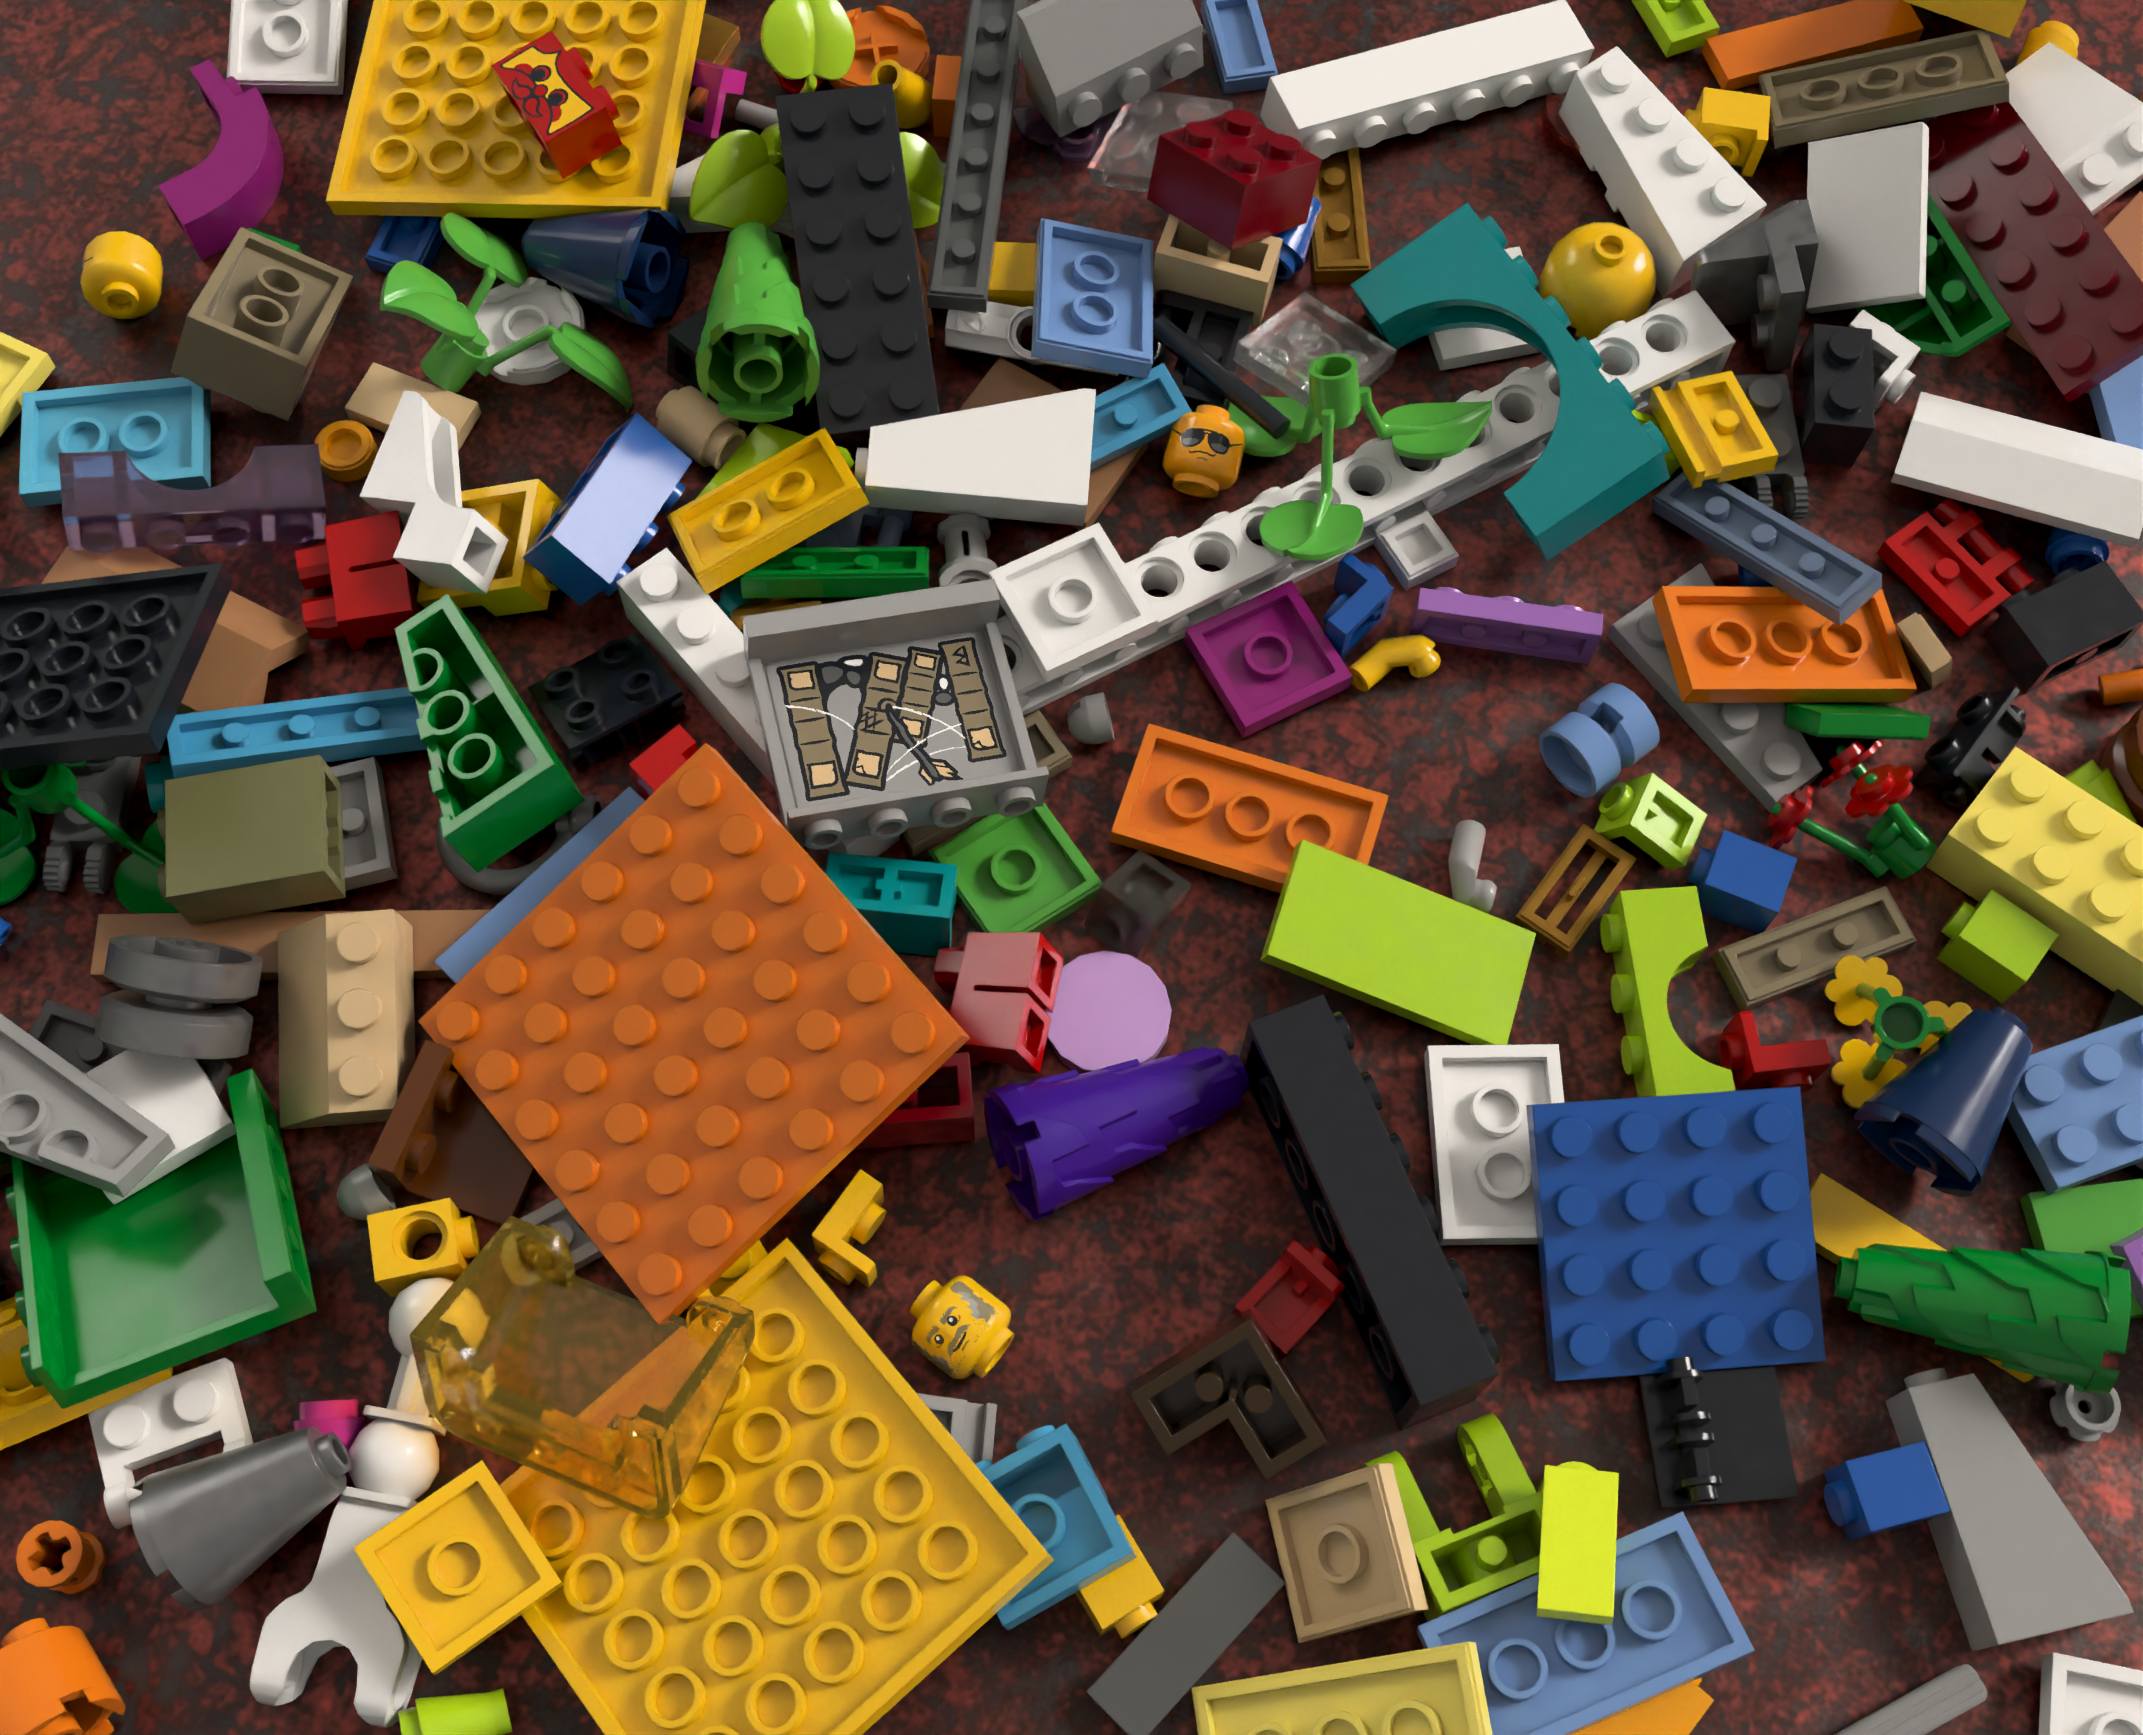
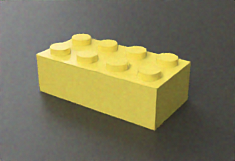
M2015 746L1948 833L1926 867L1978 902L1991 889L2059 934L2049 948L2051 951L2114 992L2119 989L2143 1006V828Z

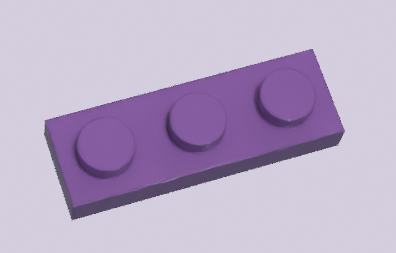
M1451 587L1420 588L1411 615L1409 635L1422 634L1433 642L1589 664L1602 637L1604 614L1585 612L1582 608L1574 605L1551 607L1524 603L1521 599L1512 596L1489 598L1468 595Z

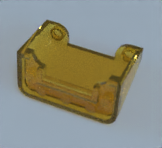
M510 1216L411 1332L410 1340L425 1404L429 1413L447 1431L639 1515L652 1519H663L669 1515L689 1483L754 1342L755 1326L753 1311L726 1296H702L690 1307L686 1319L671 1314L658 1325L640 1301L576 1276L568 1242L558 1231L549 1226H536Z

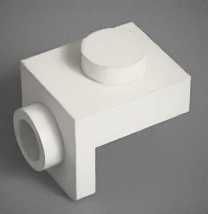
M1862 310L1848 327L1872 329L1875 412L1885 400L1892 404L1897 403L1912 384L1916 375L1909 371V368L1921 348L1897 333L1887 323L1879 321Z

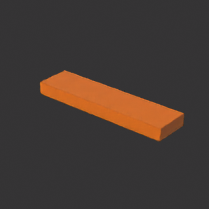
M1853 0L1706 38L1701 52L1720 88L1731 91L1758 84V76H1761V74L1915 43L1919 41L1925 28L1911 4L1902 0Z

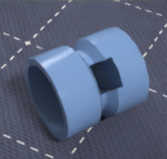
M1612 682L1604 685L1581 702L1577 712L1567 713L1544 730L1538 740L1544 762L1554 777L1575 795L1588 798L1594 796L1619 776L1621 768L1633 766L1654 750L1660 741V736L1655 718L1646 704L1627 687Z

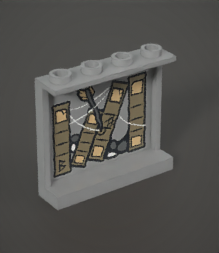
M995 579L743 616L744 654L782 823L801 847L806 846L814 850L826 849L837 845L845 839L869 835L880 839L891 838L910 828L933 824L949 828L964 824L974 817L998 813L1005 817H1014L1025 814L1034 807L1043 806L1049 772L1047 766L1037 768L997 624L1000 597Z

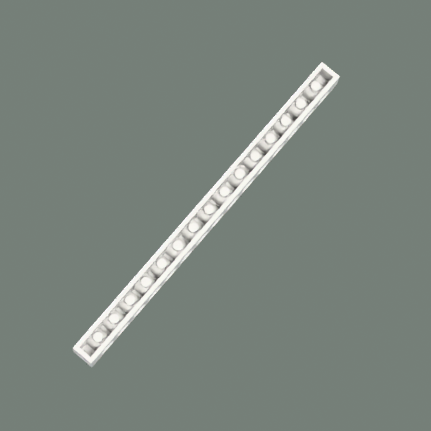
M1694 290L1675 300L1665 298L1653 305L1646 314L1627 323L1623 320L1617 321L1589 342L1593 345L1603 362V367L1598 370L1607 382L1610 383L1615 378H1618L1632 396L1637 407L1634 410L1645 412L1650 409L1648 402L1653 387L1661 386L1663 391L1675 389L1677 382L1721 373L1735 344V339L1699 293ZM1549 361L1532 369L1521 367L1509 374L1502 383L1482 393L1479 390L1471 391L1456 402H1484L1492 400V413L1478 436L1470 444V447L1456 455L1434 460L1407 458L1393 451L1392 439L1382 440L1381 438H1374L1362 444L1353 455L1334 463L1332 501L1330 505L1348 504L1356 506L1361 510L1364 522L1363 532L1358 542L1338 556L1324 560H1300L1290 556H1279L1265 546H1259L1252 542V540L1260 539V523L1270 509L1289 501L1306 500L1315 503L1319 502L1321 495V464L1309 470L1303 479L1282 489L1277 486L1271 487L1260 493L1251 504L1232 513L1227 511L1219 512L1208 518L1200 528L1180 538L1176 536L1164 538L1156 543L1148 553L1128 563L1123 562L1158 618L1157 632L1046 683L1008 616L1000 617L997 619V624L1023 716L1184 638L1186 628L1292 580L1293 583H1296L1339 562L1347 553L1355 554L1375 544L1377 534L1426 510L1431 516L1532 467L1545 449L1557 420L1560 397H1558L1560 396V384L1557 372ZM1507 419L1514 420V421H1516V422H1518V423L1511 422V421H1509V420H1507ZM1406 467H1415L1420 469L1421 472L1412 471ZM1355 491H1365L1373 496H1362ZM1211 564L1219 567L1221 570L1210 572L1201 569L1199 566ZM1152 589H1159L1170 595L1154 597L1146 592Z

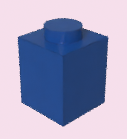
M1724 830L1711 850L1700 847L1690 868L1687 882L1697 886L1701 913L1757 935L1764 932L1779 913L1798 858Z
M1925 1441L1848 1460L1824 1472L1828 1483L1824 1486V1498L1828 1512L1838 1526H1843L1848 1541L1925 1522L1950 1512Z

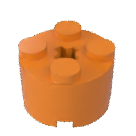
M36 1618L18 1625L3 1638L1 1642L3 1648L0 1649V1735L112 1734L114 1728L108 1718L112 1712L123 1716L126 1709L125 1703L86 1635L80 1628L75 1626L50 1628L44 1618Z

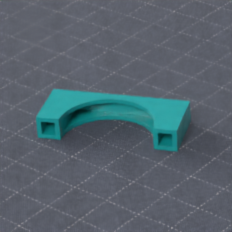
M1467 202L1350 286L1365 315L1393 352L1420 337L1434 332L1456 328H1484L1507 333L1523 340L1539 351L1553 366L1559 376L1560 404L1553 433L1542 454L1531 469L1516 484L1503 493L1515 519L1545 560L1548 561L1670 479L1664 455L1670 452V447L1653 422L1649 421L1642 426L1631 411L1637 407L1622 382L1615 378L1608 383L1598 369L1603 367V362L1589 340L1583 336L1575 341L1566 329L1571 325V322L1556 298L1550 295L1543 300L1534 288L1539 285V281L1527 261L1521 255L1512 260L1503 249L1508 245V242L1495 220L1490 215L1481 220Z

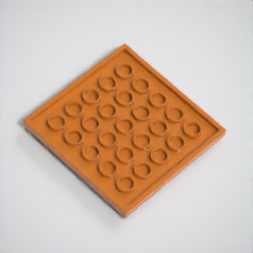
M706 743L418 1020L435 1043L451 1048L454 1053L452 1065L658 1325H670L970 1039L965 1031L718 751Z

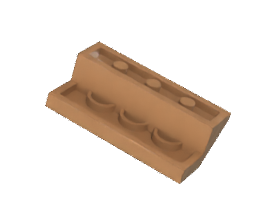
M106 530L67 546L41 584L181 568L182 566L110 530ZM230 591L177 712L186 714L263 704L269 671L307 652L310 637L307 629Z

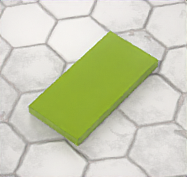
M1302 839L1295 846L1260 961L1472 1045H1507L1536 933Z

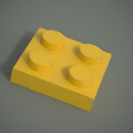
M483 1460L353 1547L434 1675L440 1673L563 1585Z

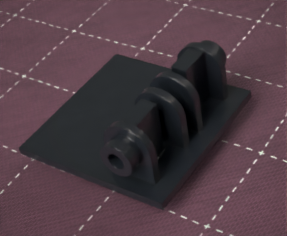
M637 631L625 638L608 642L599 651L568 667L558 668L550 672L545 679L527 687L565 744L563 745L575 767L585 762L591 767L599 760L615 753V747L609 737L611 733L622 749L629 747L622 732V727L629 724L636 738L641 741L645 738L638 719L641 718L645 729L651 734L670 723L677 722V714L686 710L681 698L684 696L682 690Z
M1678 1357L1665 1361L1667 1373L1638 1375L1660 1509L1799 1497L1774 1365L1698 1370L1695 1369L1692 1357Z

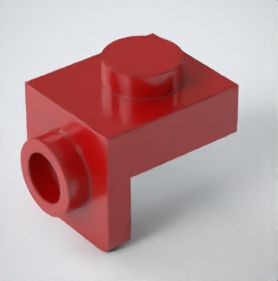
M1752 1011L1737 1012L1723 1029V1033L1718 1040L1721 1065L1723 1068L1732 1070L1735 1090L1800 1087V1092L1803 1093L1813 1087L1812 1083L1832 1064L1826 1039L1761 1046Z
M1293 1240L1284 1249L1281 1258L1235 1305L1232 1313L1238 1316L1250 1308L1279 1357L1284 1359L1338 1301L1345 1286L1337 1278L1340 1275L1338 1267L1324 1252L1315 1246H1309L1306 1250L1299 1242Z

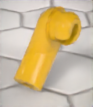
M1422 634L1383 638L1348 667L1349 672L1353 676L1351 683L1357 689L1367 692L1393 668L1406 665L1409 667L1412 676L1417 678L1427 677L1435 672L1441 663L1439 654L1433 649L1435 642Z

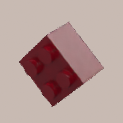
M1228 110L1224 115L1201 122H1189L1185 127L1159 134L1147 200L1226 248L1234 250L1307 223L1322 159L1301 148V143L1297 139L1288 135L1277 134L1259 124L1258 118L1252 113L1243 110Z

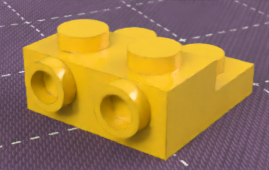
M539 479L461 491L462 507L474 509L509 540L487 594L429 587L420 580L417 602L426 608L448 594L459 608L482 605L496 617L547 610L550 591H556L559 588L523 559V557L560 506L562 500Z

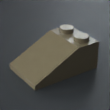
M240 227L186 317L170 372L191 380L199 387L217 391L248 404L261 413L272 414L288 421L307 385L349 290L353 276Z

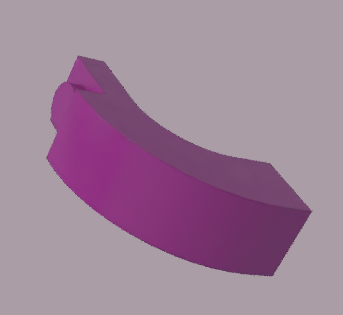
M210 59L189 69L206 107L221 127L219 140L210 155L196 167L158 185L175 222L201 261L229 247L240 227L254 229L274 204L284 173L282 145L257 87L243 92L233 76L223 79Z

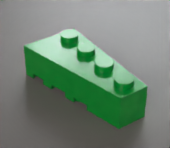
M446 594L396 627L395 632L409 692L415 698L419 719L416 720L420 740L426 745L432 769L428 771L432 792L439 799L443 817L439 818L443 838L478 873L584 802L585 799L479 631L452 598Z

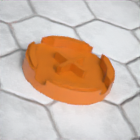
M875 5L876 11H866L863 13L861 7L847 11L846 14L852 25L855 38L854 58L847 74L837 80H828L829 84L835 89L872 85L871 73L873 68L879 62L887 59L894 60L901 67L925 78L929 72L930 47L923 26L909 13L891 6Z

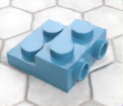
M1067 1424L1057 1429L1053 1425H1046L1031 1431L1016 1443L1018 1451L995 1464H992L990 1460L975 1463L1054 1559L1047 1568L997 1612L1002 1626L1007 1630L1016 1627L1137 1558L1077 1437Z

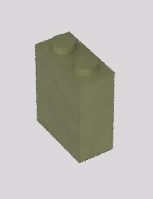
M321 755L165 780V806L159 807L157 812L159 832L165 843V864H161L158 867V886L164 901L171 903L190 924L346 898L341 783Z

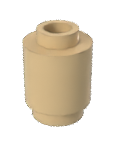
M686 386L680 390H671L663 397L657 407V430L679 450L703 467L712 466L716 470H720L746 439V433L739 427L738 420L718 412V404L708 398L707 402L702 392L693 386Z

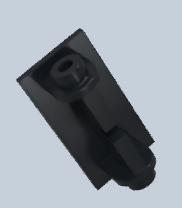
M2015 686L1990 694L1983 691L1965 701L1956 713L1959 720L1947 736L1934 743L1926 752L1924 759L1927 763L1915 777L1912 784L1918 787L1936 782L1943 790L1941 792L1942 800L1949 806L1962 808L1964 804H1971L1996 772L1981 754L1983 753L1993 764L2002 763L2026 731L2024 722L2027 716L2025 712L2017 706L2010 705L2021 690Z

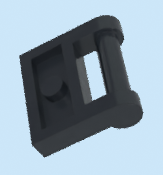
M1171 290L1157 291L1153 297V321L1158 316L1164 315L1175 325L1180 322L1189 324L1186 334L1236 375L1252 328L1254 312ZM1154 338L1152 368L1160 365L1166 349ZM1178 359L1172 378L1191 411L1196 412V408L1199 405H1213L1225 409L1228 400ZM1126 375L1124 382L1134 378V376Z

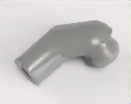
M1463 820L1457 823L1448 856L1452 898L1455 901L1488 913L1492 909L1497 886L1491 880L1477 879L1486 829L1477 821Z

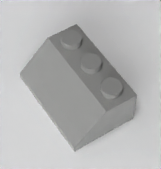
M1040 0L1016 12L1027 96L1060 138L1081 127L1088 126L1095 120L1129 103L1136 102L1143 96L1177 79L1184 78L1191 72L1204 66L1202 24L1192 0Z

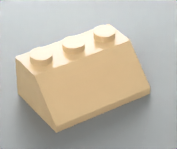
M394 909L325 914L278 933L279 1113L281 1129L386 1122L416 1061L413 926Z

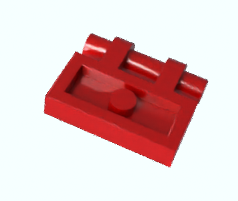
M1946 498L1932 512L1945 527L1941 526L1926 511L1885 540L1876 554L1961 638L1993 615L1999 605L2012 596L1999 582H2002L2013 594L2030 588L2036 580L2020 565L2023 559L2010 546L2003 549L1982 528L1985 521L1973 509L1965 511L1954 499ZM1962 544H1964V545L1983 563V565H1981V564L1962 546Z

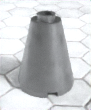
M310 1426L144 1477L133 1486V1489L142 1491V1494L129 1501V1514L136 1540L147 1564L156 1577L170 1570L183 1587L171 1594L180 1605L194 1612L209 1609L222 1601L346 1489L345 1473L352 1468L349 1454L335 1433L329 1432L324 1435L318 1428Z

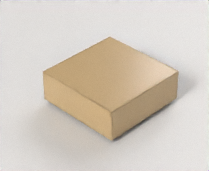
M1915 612L1897 623V633L1904 651L1931 689L1950 679L1952 657L1922 615H1918Z

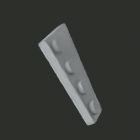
M1700 563L1668 586L1715 585L1703 564ZM1652 596L1613 623L1607 637L1771 813L1772 806L1784 794L1791 795L1795 790H1802L1804 786L1814 782L1822 772V767L1802 733L1788 728L1789 725L1784 724L1786 715L1784 703H1682L1652 603L1654 596Z
M0 1013V1151L124 1198L176 1148L169 1134Z

